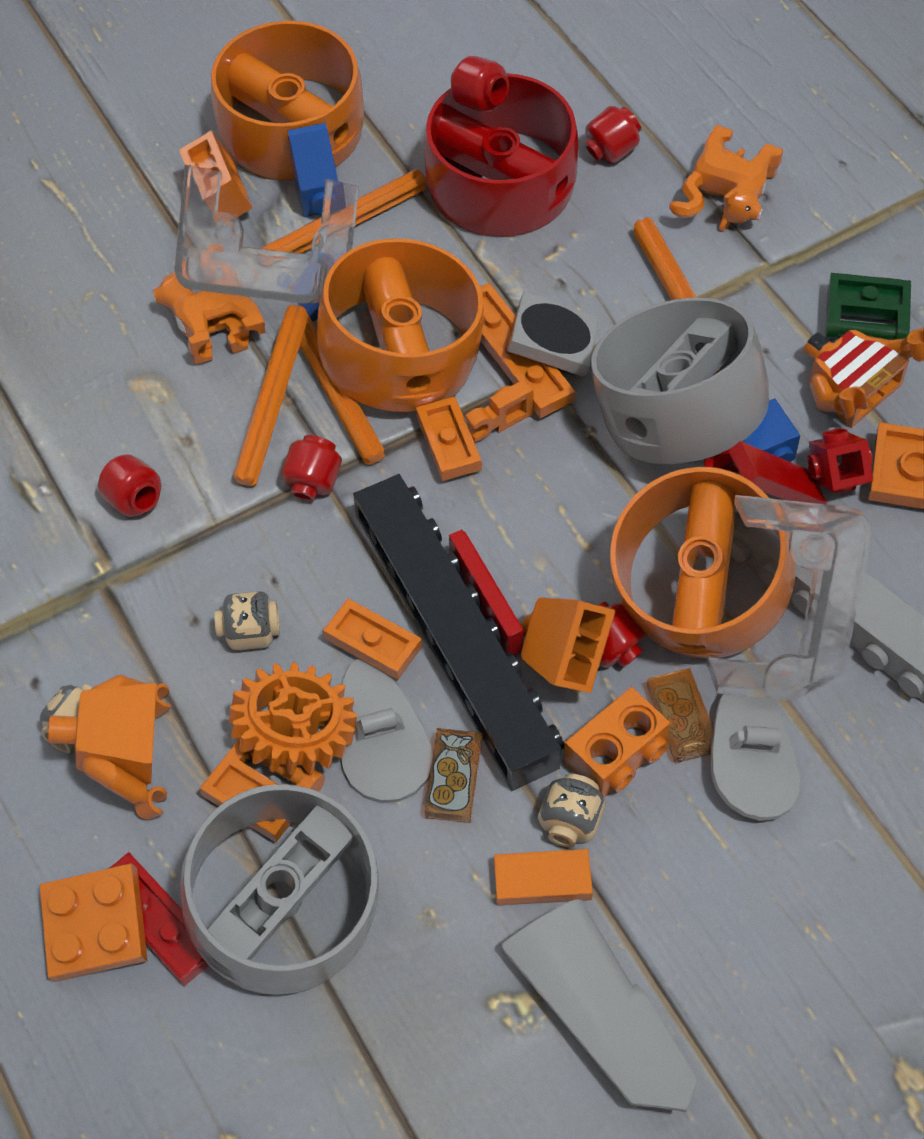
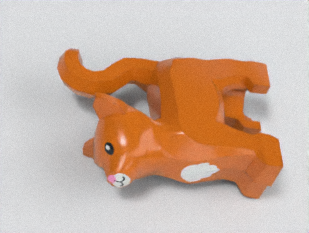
M716 125L706 139L704 152L697 160L693 172L684 180L682 190L689 202L672 201L669 204L670 211L680 218L696 216L704 208V197L699 191L700 189L707 194L724 197L719 231L723 232L726 230L730 223L744 224L750 220H759L762 214V207L758 200L764 193L766 179L774 178L777 174V169L782 163L783 149L767 143L754 158L748 161L743 158L744 149L740 148L739 151L733 153L724 146L725 141L731 140L733 130Z
M218 244L206 247L200 253L198 264L199 268L210 278L222 280L223 282L193 293L190 278L182 260L179 258L175 260V272L164 277L161 285L153 289L154 301L174 313L179 330L188 337V348L195 365L212 360L210 333L226 329L229 332L227 340L232 353L248 349L250 330L257 331L259 335L265 333V321L257 305L247 296L240 277L231 267L214 263V260L224 255L226 251L222 245Z

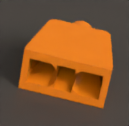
M539 597L535 603L533 613L528 614L522 622L523 635L525 636L521 651L522 660L553 685L591 693L615 610L575 599Z

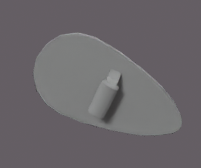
M358 658L349 665L342 684L346 686L344 698L354 699L352 712L357 713L352 744L346 745L344 757L341 758L343 771L351 788L364 798L380 803L400 802L417 794L428 782L433 768L432 746L422 722L397 683L388 674Z
M738 672L725 687L717 706L711 743V776L716 792L728 807L744 817L759 821L772 820L789 812L800 796L801 777L786 727L772 698L752 674Z

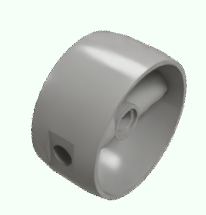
M683 298L646 307L627 316L610 328L599 340L592 354L593 384L605 425L618 448L637 460L654 464H681L718 455L750 436L762 423L769 408V379L758 334L751 319L741 308L723 300Z
M267 785L249 789L237 794L217 807L203 822L191 841L181 873L183 919L186 930L197 952L216 973L227 981L243 989L261 994L286 995L302 992L324 983L346 967L361 949L368 936L379 896L377 861L367 834L360 823L344 806L329 796L313 789L296 785ZM286 819L290 822L300 823L207 929L198 915L192 894L200 868L213 849L231 834L259 822ZM346 852L359 873L364 892V912L352 932L332 950L309 961L290 965H271L251 961L284 921L298 912L303 899L342 854ZM282 881L289 884L293 892L288 897L280 899L271 896L267 891V887L273 882Z

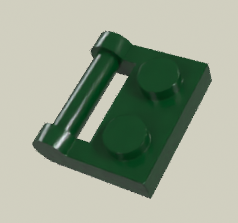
M831 273L828 284L825 338L837 340L838 336H843L849 330H857L866 336L887 340L907 338L910 333L911 280ZM841 315L895 320V325L840 319Z

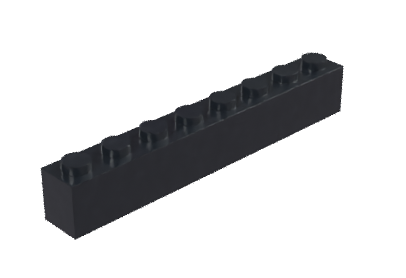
M399 473L354 492L355 513L359 523L511 792L559 770L561 750L565 747L559 730L554 724L548 726L541 715L543 707L537 693L533 688L526 689L521 681L522 672L517 659L511 652L506 654L499 643L501 642V635L497 625L492 618L485 619L479 609L481 608V602L472 584L465 585L461 579L460 564L455 554L451 550L446 552L440 543L442 542V536L433 518L426 519L424 516L422 500L414 486L408 488Z

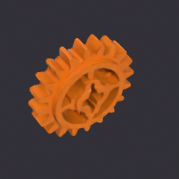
M292 662L289 671H283L280 665L274 663L271 675H268L261 669H257L255 681L244 678L241 691H234L232 706H230L229 723L232 724L231 737L240 739L239 751L241 753L254 750L252 763L255 765L264 759L270 760V772L273 773L281 764L287 765V771L290 776H294L297 766L301 765L304 766L307 773L313 774L315 761H318L328 769L331 767L333 756L338 758L344 757L346 745L352 744L357 713L352 712L354 699L344 698L346 686L340 684L331 687L332 674L328 673L319 678L315 676V666H310L306 673L300 672L296 662ZM266 705H268V709H267V710H265V711H260L263 707H265ZM327 725L324 729L317 733L318 726Z

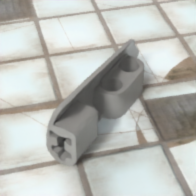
M572 900L528 924L503 942V952L631 1105L687 1112L698 1079L644 990L638 984H631L581 900Z

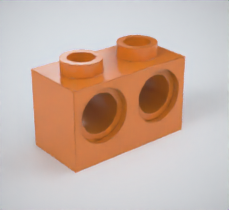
M212 130L179 149L198 200L220 227L253 208L233 158Z
M631 686L565 741L564 763L575 774L593 780L599 786V792L604 797L613 789L619 792L633 780L636 775L635 770L646 761L650 764L654 763L665 753L669 746L668 736L671 723ZM630 728H640L644 730L646 734L642 736H634L628 733L626 730ZM605 755L613 759V762L610 764H599L593 758Z

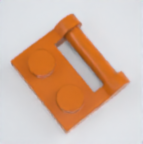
M238 739L200 787L202 796L217 806L249 789L267 785H278L245 764L247 760L253 758L254 750L241 753L239 751L240 739ZM264 759L260 762L270 769V760ZM280 764L279 768L275 771L296 786L310 788L318 792L325 781V776L314 769L313 774H309L301 766H297L294 776L289 775L287 765ZM286 819L263 821L250 825V827L277 843L292 822Z

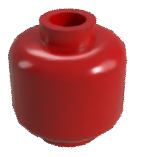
M468 56L460 61L451 74V91L455 101L470 109L480 112H491L505 101L509 93V80L506 71L496 61L479 56Z
M609 106L585 126V133L588 139L584 143L585 148L597 161L603 158L607 162L616 163L638 146L640 142L639 132L642 130L641 125L634 114L623 106L620 109L615 106Z
M306 435L303 440H297L290 445L281 477L288 486L292 487L290 491L292 495L303 500L314 501L316 495L324 496L333 491L342 462L341 456L335 451L336 445L319 436Z
M130 454L120 455L110 460L104 466L98 480L100 496L118 512L129 517L140 516L151 510L159 500L162 487L161 479L157 472L140 458Z
M604 601L599 606L614 609L615 614L600 666L607 668L618 662L622 668H625L643 652L638 644L643 640L645 632L631 618L622 603L609 605Z

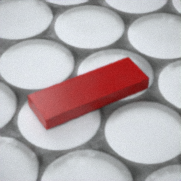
M739 441L729 449V454L739 474L753 482L763 492L815 512L828 504L817 482L810 477L808 469L742 441Z
M461 529L449 534V551L451 550L455 554L460 564V577L465 585L472 584L481 602V608L479 609L484 618H492L497 625L501 635V642L499 643L506 654L511 652L514 656L521 653L523 647V628L467 533Z
M128 852L110 868L130 863L137 868L146 946L185 987L209 965L197 952L189 937L183 919L182 908L133 855Z

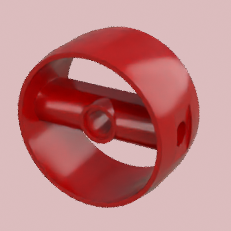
M506 73L509 80V93L505 101L491 112H480L460 105L455 101L450 88L438 98L428 115L424 134L425 175L432 200L438 210L449 221L476 234L507 237L537 230L553 221L565 209L575 186L578 170L579 137L573 110L565 98L554 88L537 79L519 74ZM518 133L541 140L553 148L560 157L555 161L520 143ZM443 156H446L447 158L469 168L470 170L488 179L476 177L467 174L463 171H460L459 169L455 168L450 163H448L443 158Z

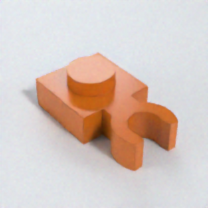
M525 379L512 386H505L499 389L495 395L490 397V405L485 408H475L465 415L466 420L470 423L468 428L474 442L487 437L493 429L500 433L533 415L534 390Z

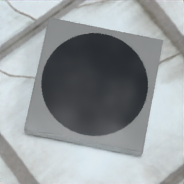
M523 291L507 351L585 377L590 366L599 316Z

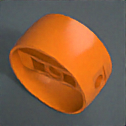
M302 21L270 22L255 26L237 35L223 47L216 57L211 73V100L216 127L224 148L243 169L269 179L294 180L287 130L326 123L335 167L347 159L356 148L362 134L364 121L362 78L351 47L333 31L320 25ZM304 80L323 83L336 89L344 96L332 106L306 90ZM240 100L274 123L249 118L234 110L233 107Z
M400 238L381 239L364 243L346 252L330 268L319 300L317 344L321 364L329 379L339 390L364 405L386 411H416L418 406L454 396L469 378L478 356L484 323L483 295L476 277L453 254L435 245L418 240ZM366 301L381 349L364 343L353 336L340 324L337 317L354 305ZM419 303L441 312L456 325L463 336L445 347L430 351L421 325L422 308Z
M692 467L676 470L653 480L628 502L616 523L612 535L610 548L611 573L616 592L631 618L645 632L646 636L677 654L693 658L711 659L742 652L767 636L778 624L789 605L796 577V560L786 522L773 501L757 485L731 471L712 467ZM689 506L684 543L678 553L680 572L672 625H668L649 616L634 603L631 591V570L642 541L653 527L670 514ZM737 507H740L757 515L775 532L780 540V558L775 576L759 601L739 617L721 624ZM708 556L714 559L713 564L706 570L698 571L693 569L694 563L701 557Z

